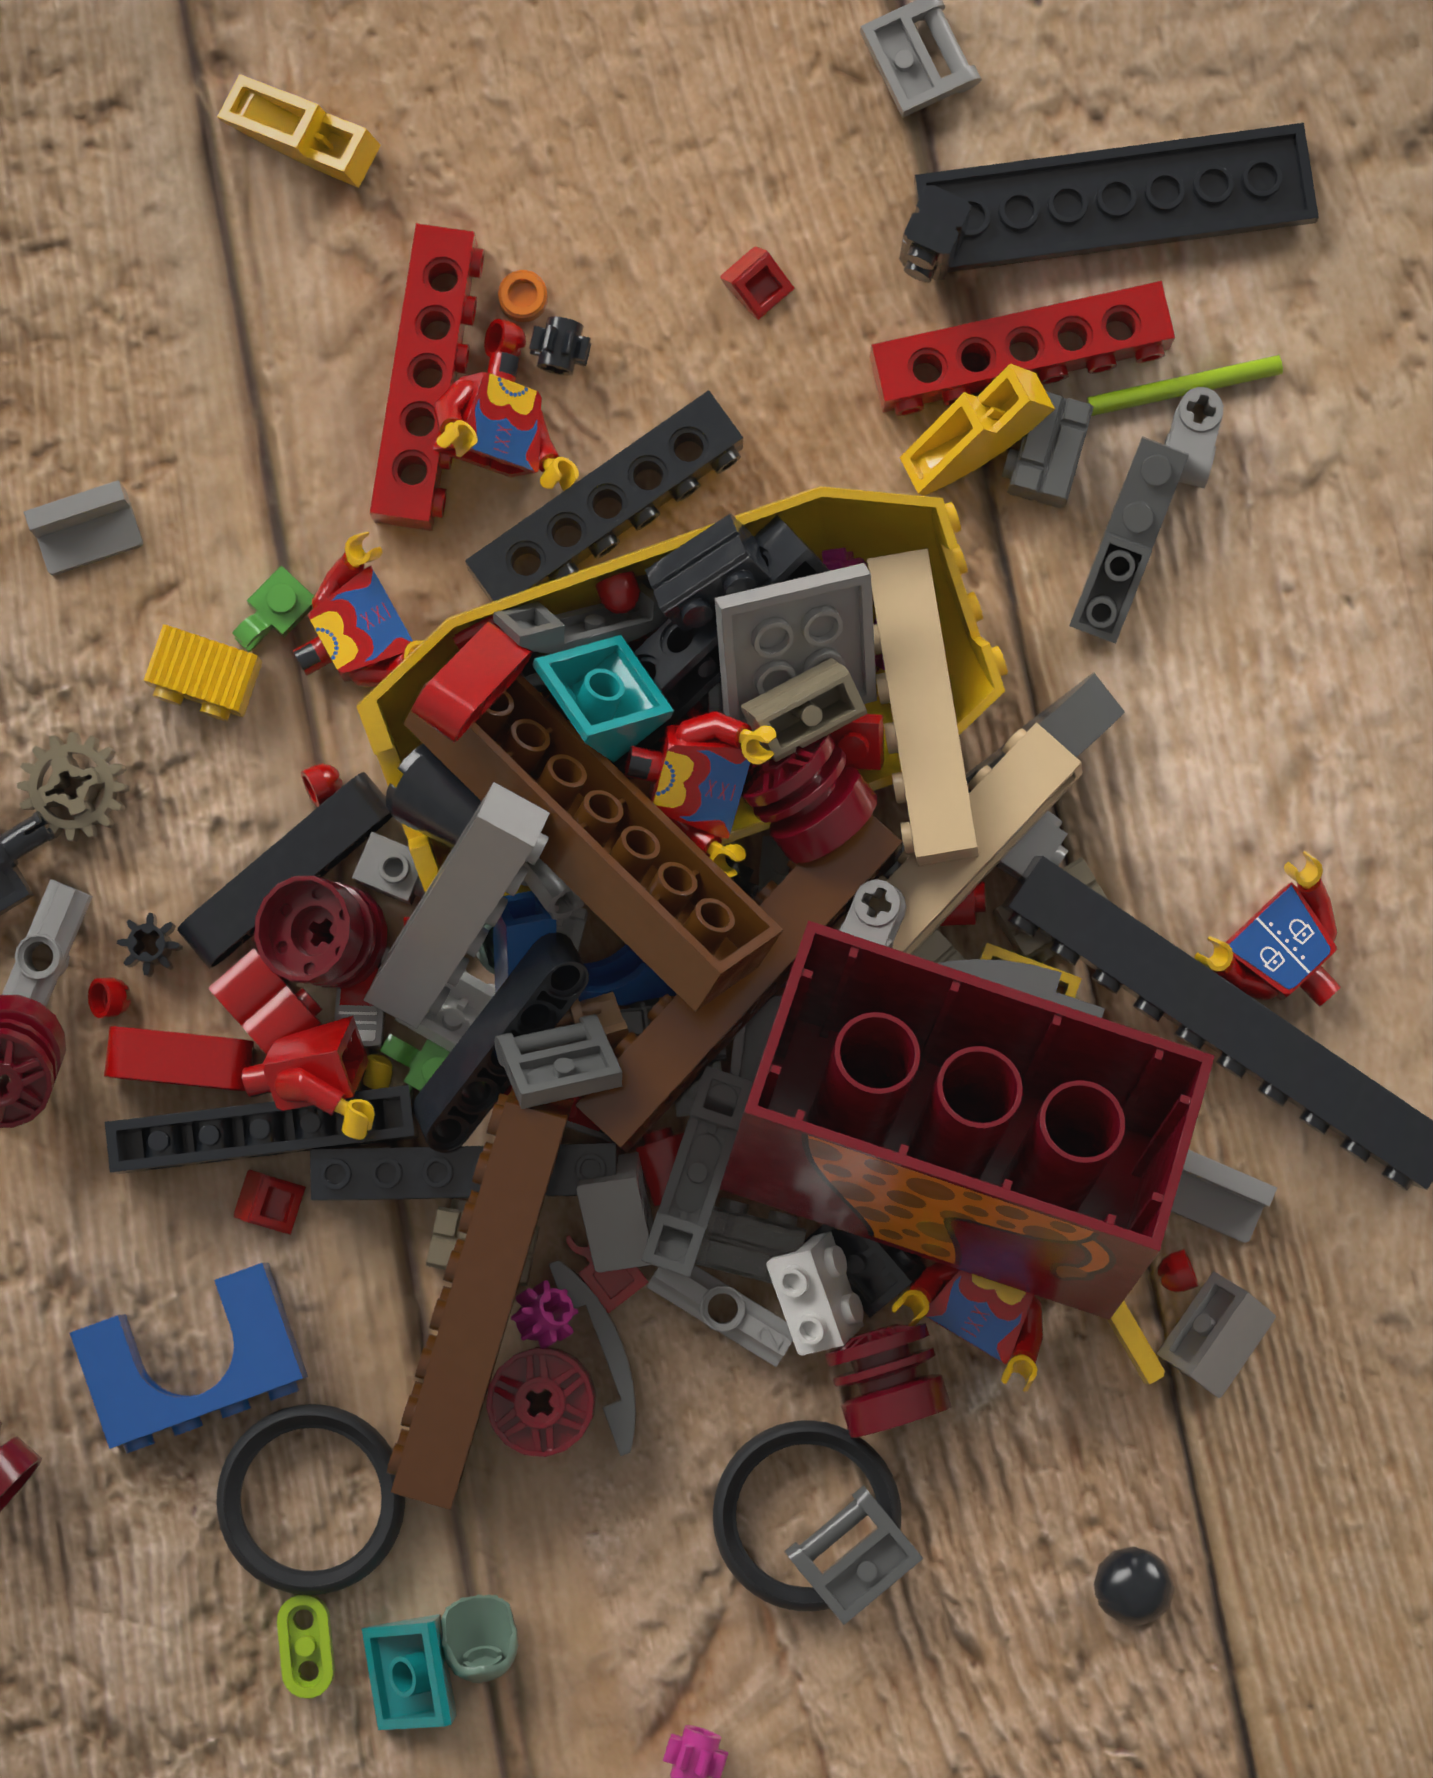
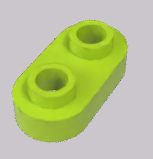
M296 1594L283 1603L277 1615L281 1673L286 1688L293 1695L307 1699L321 1695L330 1686L335 1675L329 1610L322 1599L316 1595ZM304 1609L312 1613L314 1621L311 1627L302 1628L297 1624L296 1614L299 1610ZM312 1661L317 1665L319 1672L315 1679L303 1677L300 1670L303 1662Z

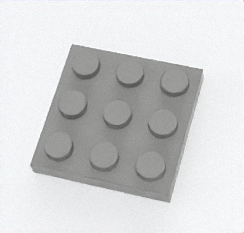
M864 563L715 598L723 711L725 715L748 724L741 709L742 704L830 658H833L848 669L864 704L877 701L871 573Z

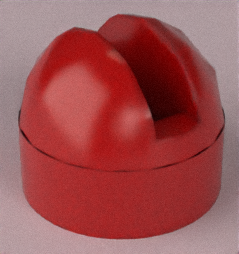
M503 319L493 320L485 334L484 350L486 355L490 357L492 352H504L519 357L521 349L527 343L525 332L513 322Z
M632 571L611 576L595 585L602 604L606 609L614 613H627L635 607L638 601L640 590L636 576Z
M325 763L313 765L301 771L304 787L316 807H319L343 786L342 780L339 778L338 769Z
M112 977L94 979L88 990V1004L92 1014L97 1018H111L126 1012L131 1004V1000H126V991L130 990L129 986L123 980Z
M1185 1248L1170 1253L1161 1260L1158 1266V1276L1161 1277V1285L1164 1288L1178 1293L1199 1287Z

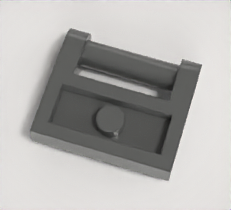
M596 1014L580 1017L579 1023L517 1037H513L512 1033L495 1036L494 1042L498 1061L505 1068L521 1109L622 1087V1070Z
M864 1485L852 1494L854 1500L802 1544L799 1545L795 1542L784 1551L843 1625L849 1622L923 1559ZM868 1515L877 1528L822 1573L813 1561Z

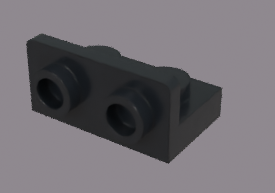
M825 1224L804 1240L806 1243L814 1235L831 1231L835 1244L842 1249L847 1263L846 1275L851 1290L858 1295L863 1311L869 1318L913 1283L926 1268L921 1261V1256Z

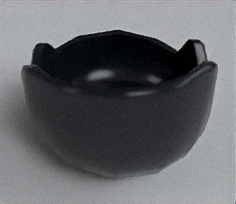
M1134 1546L1114 1550L1099 1564L1094 1581L1098 1605L1113 1619L1128 1626H1142L1156 1622L1170 1608L1175 1590L1167 1564L1154 1553Z

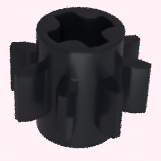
M557 316L548 317L545 328L534 326L529 349H531V355L539 356L537 367L549 373L570 376L573 375L575 364L586 366L591 348V338L582 336L584 326L575 320Z
M148 913L146 924L138 925L128 920L127 925L132 930L128 939L117 940L118 945L128 948L131 953L124 961L125 966L130 968L141 961L143 962L144 975L152 977L155 965L161 964L172 970L174 967L168 958L172 951L183 949V945L171 941L169 937L174 932L176 925L169 922L158 928L157 917L153 913ZM146 934L153 938L160 936L155 943L159 949L155 955L147 952L140 953L145 947L141 939Z

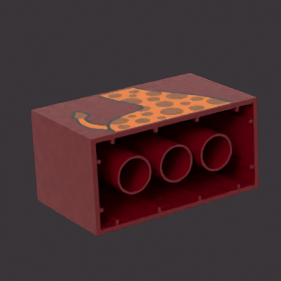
M808 920L719 1189L1110 1320L1160 1252L1215 1056Z

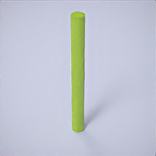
M1275 355L1087 397V403L1094 406L1091 416L1181 397L1189 390L1197 387L1213 390L1283 374V365L1280 356Z

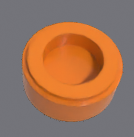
M528 270L514 271L508 274L499 286L498 298L500 307L510 319L517 322H530L537 319L545 311L548 303L547 288L542 278L536 273Z

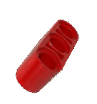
M487 622L428 682L413 704L411 712L449 740L456 743L516 680L528 663L532 651L519 646L503 630L492 622Z
M110 1026L104 1077L246 1091L242 1080V1070L252 1066L254 1041Z

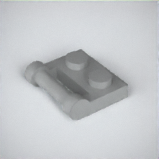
M915 0L862 25L860 28L861 36L902 118L955 93L965 92L979 84L982 80L975 65L969 66L942 12L945 9L942 0ZM919 20L926 21L952 74L943 78L940 77L914 25L915 22Z

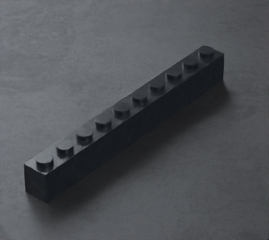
M1034 856L1002 904L1004 909L1012 913L1008 919L1010 924L1030 937H1034L1038 931L1052 940L1054 943L1050 950L1066 962L1075 966L1080 959L1096 971L1091 978L1109 991L1117 994L1120 988H1123L1137 998L1133 1006L1141 1013L1156 1022H1159L1162 1016L1179 1026L1175 1035L1197 1050H1201L1205 1044L1219 1053L1220 1056L1216 1063L1241 1079L1246 1072L1262 1083L1258 1088L1261 1094L1282 1107L1288 1100L1303 1110L1299 1117L1301 1121L1325 1135L1328 1129H1331L1343 1137L1344 1141L1340 1147L1359 1160L1366 1163L1371 1156L1386 1167L1382 1175L1397 1186L1408 1191L1412 1184L1428 1190L1433 1182L1432 1119L1046 857Z

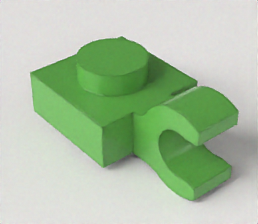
M281 565L248 598V605L256 612L247 617L232 632L235 636L234 639L244 649L251 652L273 628L285 638L312 610L314 595Z
M390 1033L380 1049V1052L411 1068L403 1082L419 1091L422 1090L450 1053V1051L427 1039L420 1051Z

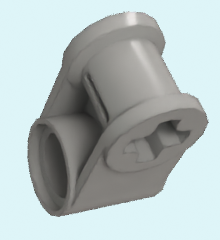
M1197 387L1189 390L1182 397L1174 413L1170 432L1167 434L1164 443L1167 446L1189 453L1179 482L1204 489L1215 456V443L1224 407L1219 395L1209 388ZM1195 404L1204 406L1203 414L1207 417H1205L1201 424L1193 421L1194 413L1191 411Z
M878 879L867 881L855 893L846 919L839 931L893 948L895 937L906 912L905 897L899 889L887 881ZM884 892H886L885 899L892 904L891 909L888 913L880 911L877 917L874 918L875 910L869 906V901L872 897L881 898Z

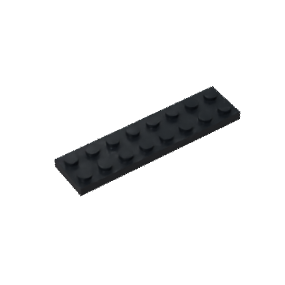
M1304 123L917 174L914 177L917 203L925 186L934 185L968 200V203L972 206L966 234L957 253L954 254V259L948 273L1313 224L1319 218Z

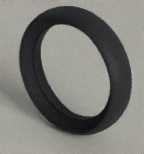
M321 1404L296 1405L273 1412L252 1425L235 1443L226 1458L218 1481L217 1516L224 1540L231 1553L243 1568L256 1579L287 1593L299 1595L327 1594L342 1590L361 1581L376 1569L388 1555L399 1535L404 1518L406 1497L391 1493L395 1475L386 1473L393 1451L384 1437L368 1422L353 1413L333 1406ZM305 1428L329 1430L345 1436L354 1442L371 1461L381 1487L380 1516L369 1541L355 1556L346 1562L332 1568L315 1571L287 1567L265 1554L248 1532L241 1507L243 1481L255 1456L278 1436Z
M801 1420L771 1427L754 1436L735 1453L723 1471L716 1489L713 1504V1527L717 1546L724 1562L734 1577L748 1591L763 1601L784 1609L820 1611L830 1608L813 1587L793 1586L775 1580L763 1572L745 1551L737 1529L736 1510L741 1489L749 1474L762 1460L783 1448L802 1444L819 1445L842 1453L863 1471L872 1486L876 1501L899 1529H901V1503L897 1485L891 1471L882 1457L869 1443L861 1437L851 1438L849 1430L838 1425L821 1421Z

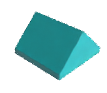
M622 635L539 657L533 662L532 666L583 741L613 763L625 755L631 746H636L671 718L674 712Z
M440 1614L361 1628L378 1730L445 1727L452 1725L457 1714L449 1666L442 1653Z

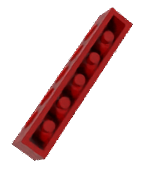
M418 223L415 225L370 507V515L374 523L433 531L435 517L443 518L447 489L439 487L442 469H451L453 457L433 450L439 431L434 404L457 380V373L466 374L470 346L469 344H462L465 325H474L477 297L470 296L472 279L481 278L485 255L484 249L477 248L478 244L475 232ZM440 274H451L458 279L456 285L446 292H439L431 287L433 280ZM434 321H442L450 326L448 334L439 340H431L424 336L425 328ZM425 369H436L442 373L441 381L432 388L419 386L416 383V379ZM426 416L434 420V428L429 434L415 436L408 431L410 423L417 417ZM419 464L427 469L426 477L422 482L409 485L401 481V474L407 466Z
M1157 281L872 344L869 357L882 412L895 410L896 416H906L922 411L925 403L943 400L944 405H952L964 392L972 395V393L983 391L1009 364L1035 372L1042 384H1051L1068 378V372L1087 368L1089 374L1101 373L1117 366L1116 361L1135 357L1136 363L1151 362L1165 356L1164 351L1170 349L1175 339V334L1162 281ZM1113 321L1123 322L1129 327L1131 337L1126 340H1116L1108 334L1106 325ZM1064 332L1076 333L1082 339L1083 347L1076 351L1066 350L1060 345L1058 336ZM1018 342L1027 343L1034 349L1036 357L1030 361H1019L1012 356L1009 347ZM968 353H978L986 359L988 367L980 372H971L963 366L961 358ZM928 363L937 368L940 377L934 382L924 383L915 377L913 369L919 364Z

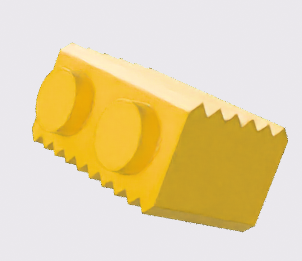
M163 624L144 681L149 687L155 688L152 696L157 699L181 706L183 698L202 704L200 708L201 713L222 721H228L230 714L244 717L263 662L254 653Z

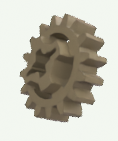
M75 732L69 733L67 744H64L55 735L50 736L49 744L51 749L46 751L35 746L32 749L38 759L35 765L30 763H22L21 768L30 774L29 781L17 783V788L29 792L30 798L25 799L20 803V806L24 810L35 809L39 811L49 823L48 828L52 829L55 838L65 829L68 841L77 842L80 830H83L88 838L94 839L98 837L96 828L98 823L109 828L115 825L112 818L108 815L112 809L124 811L126 806L116 800L118 793L129 791L128 785L117 782V776L122 775L126 771V767L122 764L111 765L110 761L113 759L116 751L113 748L107 747L98 752L100 739L90 736L84 745L81 744L80 735ZM72 754L86 755L96 762L98 766L85 770L81 769ZM52 766L53 772L47 785L42 786L44 775L48 768ZM69 777L85 781L82 786L76 789L77 798L68 794H60L70 786ZM105 788L103 799L97 809H95L93 803L100 789ZM64 805L68 808L74 820H63L53 814L49 808Z

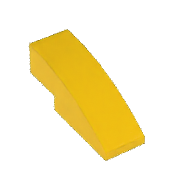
M240 74L217 116L222 122L302 164L358 188L381 146L366 128L327 114L319 104Z
M1009 364L978 396L964 392L899 458L917 493L925 496L980 468L1010 448L1052 413L1055 407L1035 372Z

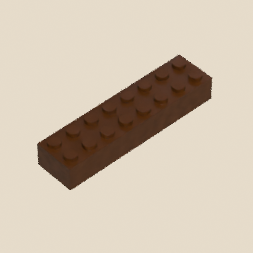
M521 674L456 743L449 740L410 710L404 725L481 801L493 782L550 813L541 831L549 839L539 858L695 1012L756 970L783 932V929L608 758L587 745L572 723ZM426 682V683L423 685V687H422L420 693H421L422 690L425 688V686L428 684V682Z
M871 815L856 834L827 855L807 863L795 864L789 860L787 866L790 868L788 870L789 874L783 881L777 885L771 880L753 899L783 929V932L760 966L696 1012L678 994L674 998L668 993L664 995L647 1014L651 1022L639 1036L633 1031L629 1033L613 1051L622 1070V1087L582 1095V1098L575 1106L620 1148L628 1153L705 1070V1067L710 1065L739 1031L789 979L808 920L832 928L837 920L849 911L859 887L867 881L875 880L885 875L898 861L899 856L902 854L903 842L875 816Z
M512 1088L509 1095L500 1093L498 1101L494 1105L486 1133L494 1135L495 1140L494 1143H485L472 1179L473 1183L481 1185L480 1191L472 1190L468 1201H466L457 1231L467 1235L465 1240L457 1238L443 1278L445 1281L452 1282L451 1288L443 1286L440 1298L437 1299L429 1329L436 1330L438 1333L437 1335L429 1334L416 1369L415 1377L424 1379L423 1383L415 1381L401 1420V1425L409 1427V1430L401 1429L386 1473L395 1475L391 1493L451 1510L466 1466L574 1099L569 1098L521 1109Z

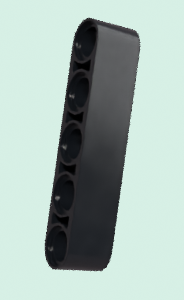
M365 772L358 774L189 915L179 925L177 931L209 969L217 966L254 936L255 917L264 897L278 883L294 876H317L322 878L370 837L371 832H377L393 817L386 807V796Z
M558 932L548 933L540 937L531 946L416 1096L413 1102V1112L428 1146L434 1151L444 1153L460 1148L473 1134L495 1103H497L500 1093L504 1094L511 1085L504 1066L500 1065L497 1058L494 1042L495 1036L512 1033L513 1037L555 1028L584 991L589 982V973L571 938L566 934Z

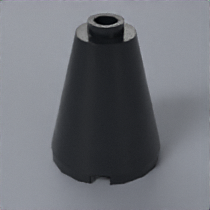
M422 743L398 767L404 775L396 788L391 783L389 784L386 791V807L390 814L400 823L453 849L482 801Z

